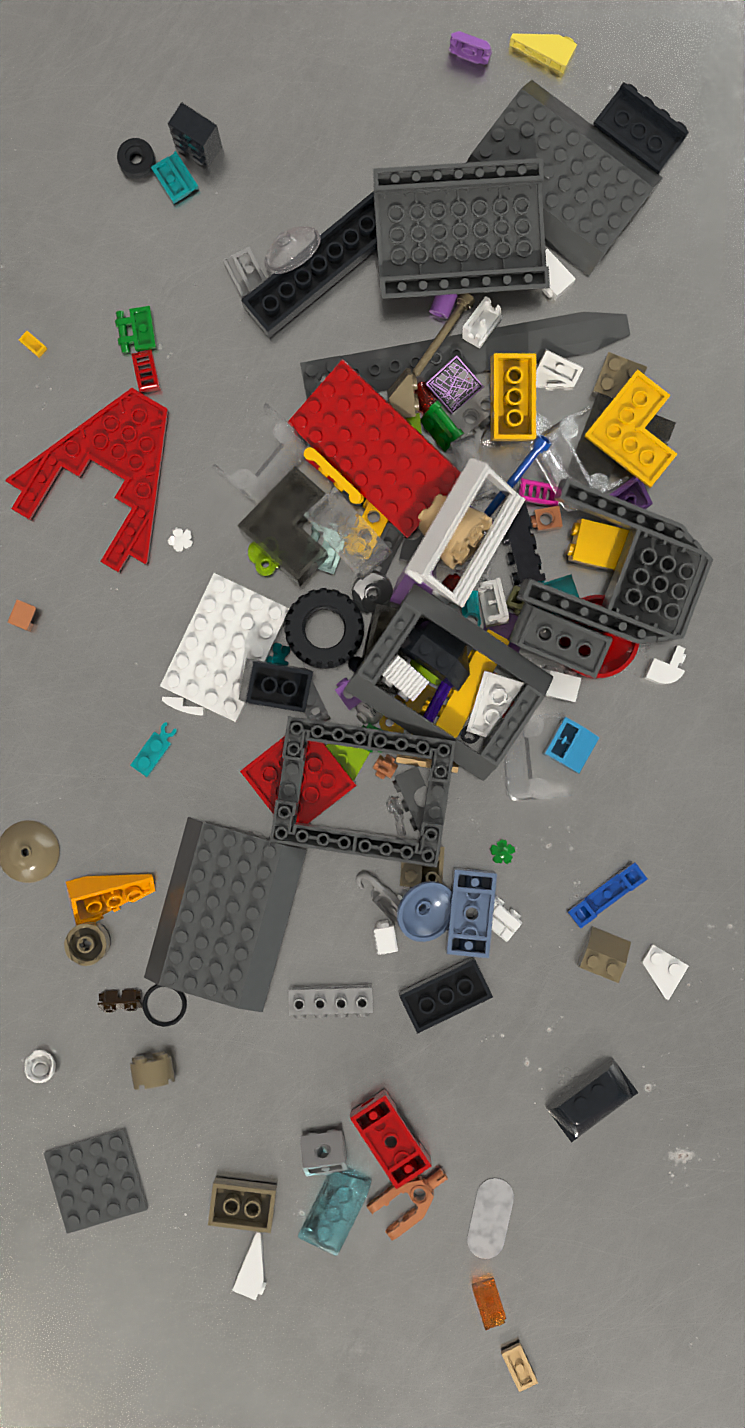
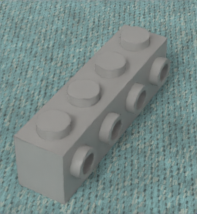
M372 985L289 987L288 990L289 1015H294L295 1019L306 1018V1015H315V1018H326L327 1014H335L336 1017H348V1014L356 1013L357 1017H367L369 1013H373Z

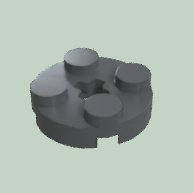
M374 570L368 571L360 575L353 583L351 589L353 601L363 612H382L391 604L390 600L393 594L392 583L384 574ZM369 589H377L376 596H368Z

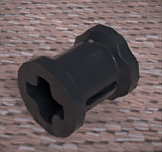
M465 726L460 734L461 739L469 744L478 741L480 735L477 734L473 735V740L465 738L468 727Z

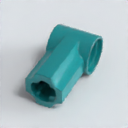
M473 590L463 608L461 607L462 616L467 619L474 618L477 621V626L480 627L478 591Z

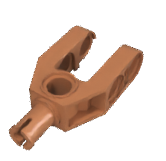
M441 1168L429 1178L417 1176L397 1190L392 1184L366 1205L373 1215L384 1205L388 1206L390 1201L400 1193H408L411 1200L416 1204L414 1208L385 1230L391 1240L401 1236L425 1217L434 1198V1189L448 1180L447 1175L443 1173L444 1171ZM421 1188L425 1191V1194L423 1196H416L414 1191Z

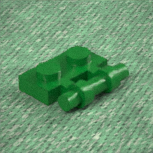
M150 306L129 309L130 317L126 318L124 311L116 312L117 319L115 320V325L119 331L118 345L121 346L122 353H129V345L133 343L136 351L156 349ZM132 325L133 335L127 336L126 327Z

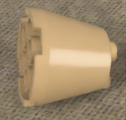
M437 495L430 508L424 509L418 517L421 520L419 530L424 536L446 501V496ZM468 507L440 556L442 561L451 569H454L457 563L463 565L479 548L484 532H488L492 526V519L485 513Z

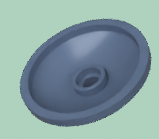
M434 881L423 882L412 887L403 896L397 909V922L401 931L408 938L418 942L431 941L444 934L449 928L452 892L445 885Z

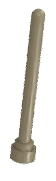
M469 293L460 294L457 298V307L413 369L412 373H415L416 377L421 374L463 311H467L475 303V299Z

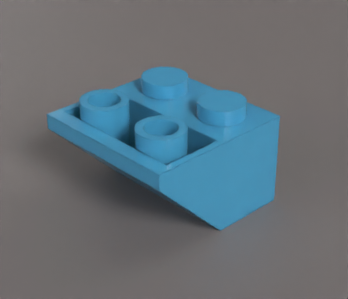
M563 717L543 754L579 774L600 737L571 719Z

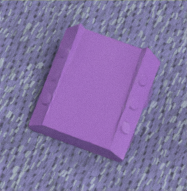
M460 31L451 34V44L449 47L451 53L478 64H488L492 54L489 42Z

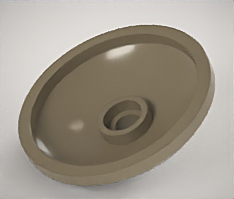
M32 820L17 822L7 828L0 837V866L10 878L23 883L37 882L50 875L57 866L60 856L59 842L53 831L46 825ZM24 848L28 849V856L23 855L22 851Z

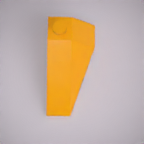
M152 874L85 876L66 881L68 897L76 926L83 922H97L103 919L102 915L112 910L116 912L120 910L121 905L127 902L133 903L155 891Z

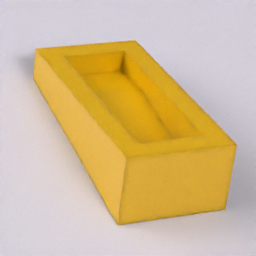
M28 331L19 339L38 358L48 349Z

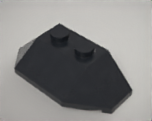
M432 620L417 622L399 648L401 652L457 692L470 675L466 643Z

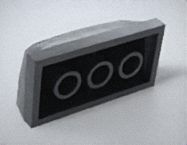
M611 1058L549 1104L546 1109L572 1143L638 1094V1091L615 1060Z

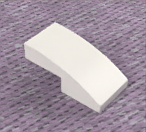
M162 697L164 703L179 711L205 716V707L185 706V698Z

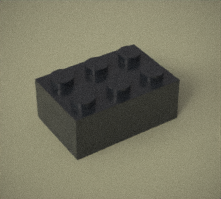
M181 102L168 122L175 148L183 154L187 152L193 156L192 159L199 165L204 163L209 167L222 148L218 127L215 123Z
M246 658L239 700L250 704L305 713L313 671L306 668Z

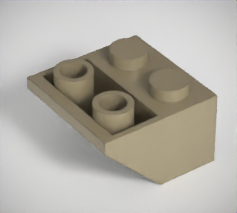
M406 368L387 390L388 403L404 418L416 417L415 411L419 410L417 394H414V390L417 389V378L410 368Z
M440 847L437 867L401 862L399 885L414 887L427 881L442 884L445 847Z

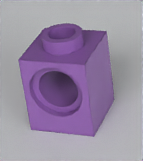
M344 678L336 684L338 688L335 691L350 711L362 701L355 696L351 699L344 696V688L349 682L347 678Z

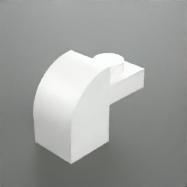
M679 645L674 646L668 663L656 658L651 659L643 678L656 684H669L680 679L685 671L677 667L678 665L682 666L685 660V648Z

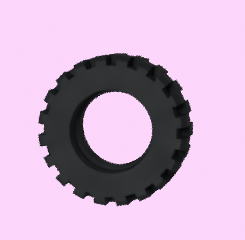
M320 588L319 590H310L305 595L302 594L291 605L285 618L284 632L287 643L295 656L309 666L330 669L343 665L356 654L362 644L364 637L363 616L357 604L348 595L339 592V590ZM321 609L336 612L344 623L342 639L330 648L314 646L307 639L305 633L307 619L312 613Z

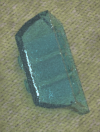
M348 1167V1170L327 1175L297 1237L337 1256L368 1195L372 1178Z

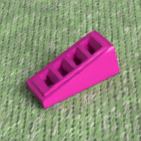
M522 478L519 495L525 498L527 502L554 507L558 506L559 501L554 500L559 485ZM526 485H529L528 496H524ZM533 486L536 487L535 498L532 497ZM541 488H543L542 499L539 498ZM547 490H550L549 500H546Z

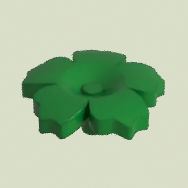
M501 839L497 842V846L492 845L490 848L491 854L495 855L492 860L495 863H502L503 861L506 864L511 863L513 857L510 854L515 853V847L511 844L507 845V841Z

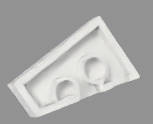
M484 671L466 731L488 737L526 683Z

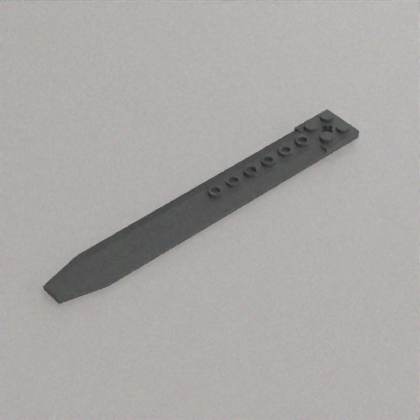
M579 312L497 327L492 331L481 348L462 339L463 334L447 336L421 374L416 377L417 385L426 383L456 355L473 374L491 371V356L494 353L536 354V363H539L546 349L564 358L595 352L631 335L627 314ZM434 339L301 362L306 398L308 399L322 383L318 379L322 375L327 377L341 360H345L377 392L386 391L406 368H410L411 372L413 371Z

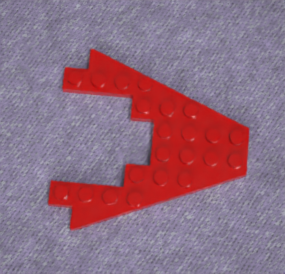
M130 388L5 480L10 485L21 490L11 509L31 520L61 468L63 467L76 476L81 477L91 460L124 479L114 498L132 508L100 562L118 573L129 556L147 565L168 409L137 390Z

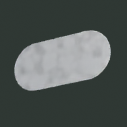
M488 1179L480 1185L477 1191L467 1244L470 1251L482 1259H490L497 1256L504 1247L514 1193L511 1186L502 1179Z

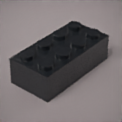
M474 957L399 992V997L417 1034L493 998Z

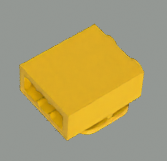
M586 519L577 520V523L574 522L571 534L574 535L572 543H569L567 548L568 561L614 572L629 530Z

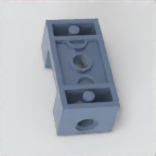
M453 868L452 902L445 950L447 954L489 958L497 881L496 872ZM467 909H477V917L472 920L466 917Z

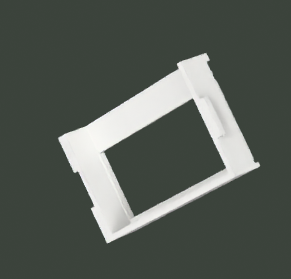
M470 458L404 572L419 584L423 581L433 589L432 595L446 605L451 602L463 608L524 503L525 498L512 489L487 463ZM487 478L508 498L452 593L432 577L430 573L482 483Z

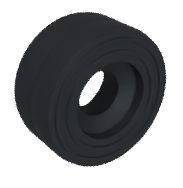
M140 138L127 139L120 145L117 152L118 164L126 176L133 179H141L152 172L151 167L155 165L156 159L153 149L147 141ZM135 153L142 156V160L137 164L132 163L130 160L131 156Z

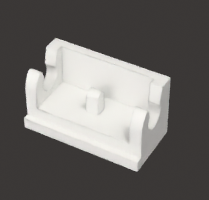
M485 296L464 324L462 339L481 348L502 319L501 307L499 305L495 308L492 307L491 299Z
M496 578L481 582L478 594L486 628L509 623V613L501 579Z

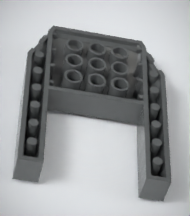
M569 478L561 479L554 500L629 529L628 536L602 606L532 579L523 580L517 599L637 644L684 639L713 558L703 550L701 544L689 534L683 524Z

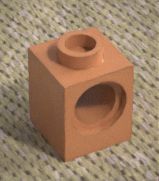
M559 506L536 509L533 511V516H530L532 528L536 529V533L561 529L563 527ZM548 515L551 518V523L544 525L540 521V517Z

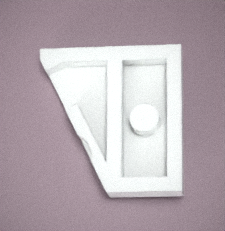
M546 349L536 368V387H574L583 367Z
M651 944L641 961L664 998L669 1001L689 966Z

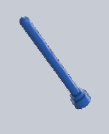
M538 434L536 439H534L533 449L506 482L511 488L515 486L539 453L547 451L552 445L551 441L545 436ZM499 491L484 513L491 517L506 496Z

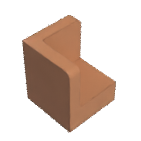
M16 600L7 623L31 632L34 625L31 621L36 607Z

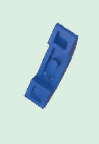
M634 862L588 894L572 907L568 913L581 929L595 919L599 913L629 891H633L648 878Z

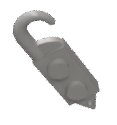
M360 872L356 877L359 888H364L361 879H366L374 887L371 892L372 901L399 928L397 909L400 900L373 874Z

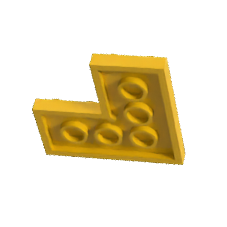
M637 369L584 437L651 488L677 456L675 451L645 429L671 395Z

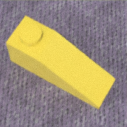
M512 34L509 44L511 47L563 74L577 47V44L570 37L554 34Z

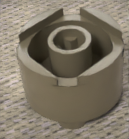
M96 922L78 924L69 931L64 941V949L68 958L81 966H90L100 961L108 953L110 946L108 932L101 924ZM86 939L87 941H91L92 945H90L89 948L87 945H83V942L86 941Z
M165 1051L152 1053L153 1057L147 1058L144 1055L132 1057V1062L129 1064L133 1088L140 1090L139 1085H144L145 1089L167 1085L169 1084L168 1080L174 1082L175 1075L171 1055H168Z

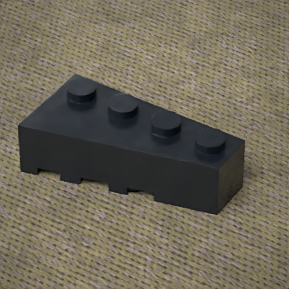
M525 501L503 537L504 545L508 544L509 553H506L508 564L513 565L514 573H511L513 585L521 587L524 579H532L539 583L546 581L545 573L540 574L542 562L540 555L535 553L537 543L534 534L530 531L532 524Z

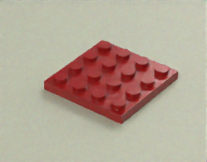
M285 736L240 771L273 815L275 802L279 794ZM308 741L296 822L310 823L357 786L324 743Z

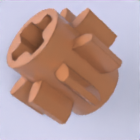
M389 754L385 757L380 755L373 766V769L377 771L375 775L383 780L385 776L391 779L398 767L394 763L396 758Z

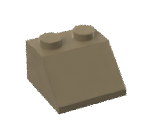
M592 926L577 966L619 983L627 963L631 942Z

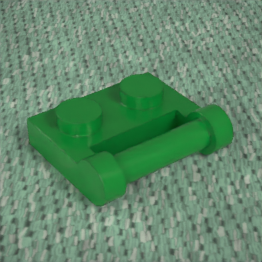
M436 401L429 407V410L423 415L420 422L436 440V443L446 452L464 435V432L461 428L458 429L441 408L442 404Z

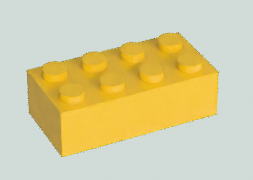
M494 353L491 356V441H533L536 439V354Z

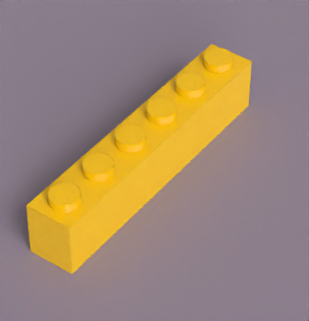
M487 629L486 632L508 646L510 643L508 639ZM473 649L468 655L469 677L458 692L451 688L447 695L449 698L447 704L442 705L437 714L439 718L436 725L455 738L458 737L474 707L484 671L493 673L497 666L495 662Z

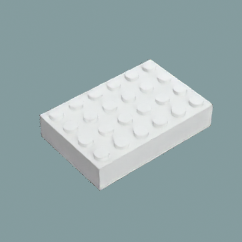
M213 573L160 687L234 722H238L246 705L245 702L239 700L246 658L267 661L268 655H270L273 649V645L283 628L286 615L290 609Z

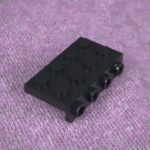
M625 82L621 84L619 90L593 123L598 129L657 174L664 168L689 133L687 127L682 122H676L666 110L659 109L649 97L642 96L638 93L635 86Z

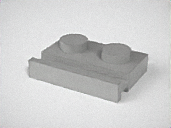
M250 246L231 255L227 259H223L241 298L251 293L266 280Z

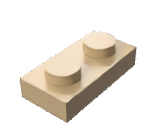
M520 1342L501 1351L519 1392L538 1384Z

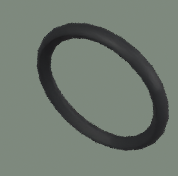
M156 984L149 988L143 998L144 1014L151 1023L157 1026H172L184 1016L187 1006L186 998L183 992L175 990L182 1000L181 1012L173 1021L159 1022L153 1019L147 1010L149 995L155 989L163 987Z

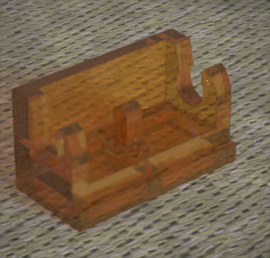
M494 1277L473 1283L472 1289L485 1331L504 1324L506 1315Z

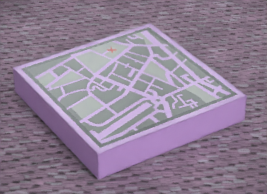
M457 355L425 383L452 414L484 387Z

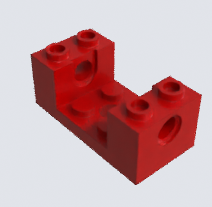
M385 1089L350 1112V1120L396 1190L432 1167L431 1158L420 1141L417 1142L398 1114L395 1103ZM388 1136H393L396 1138L397 1143L393 1147H388L385 1144V1139Z

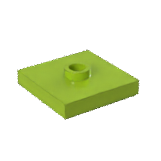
M327 744L328 749L354 781L370 752L360 748Z

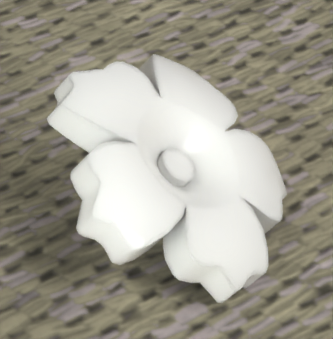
M177 527L172 530L173 535H170L167 539L168 544L173 545L177 552H181L183 546L185 549L191 547L193 543L190 540L192 538L191 531L188 529L183 531Z

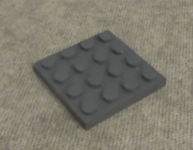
M125 1128L43 1153L67 1234L148 1209Z

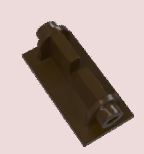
M137 989L122 990V998H118V990L103 991V993H99V1002L102 1003H98L100 1010L106 1013L116 1012L117 1009H124L129 1012L136 1011L137 1008H142V1004L138 1000L141 999V991H137Z

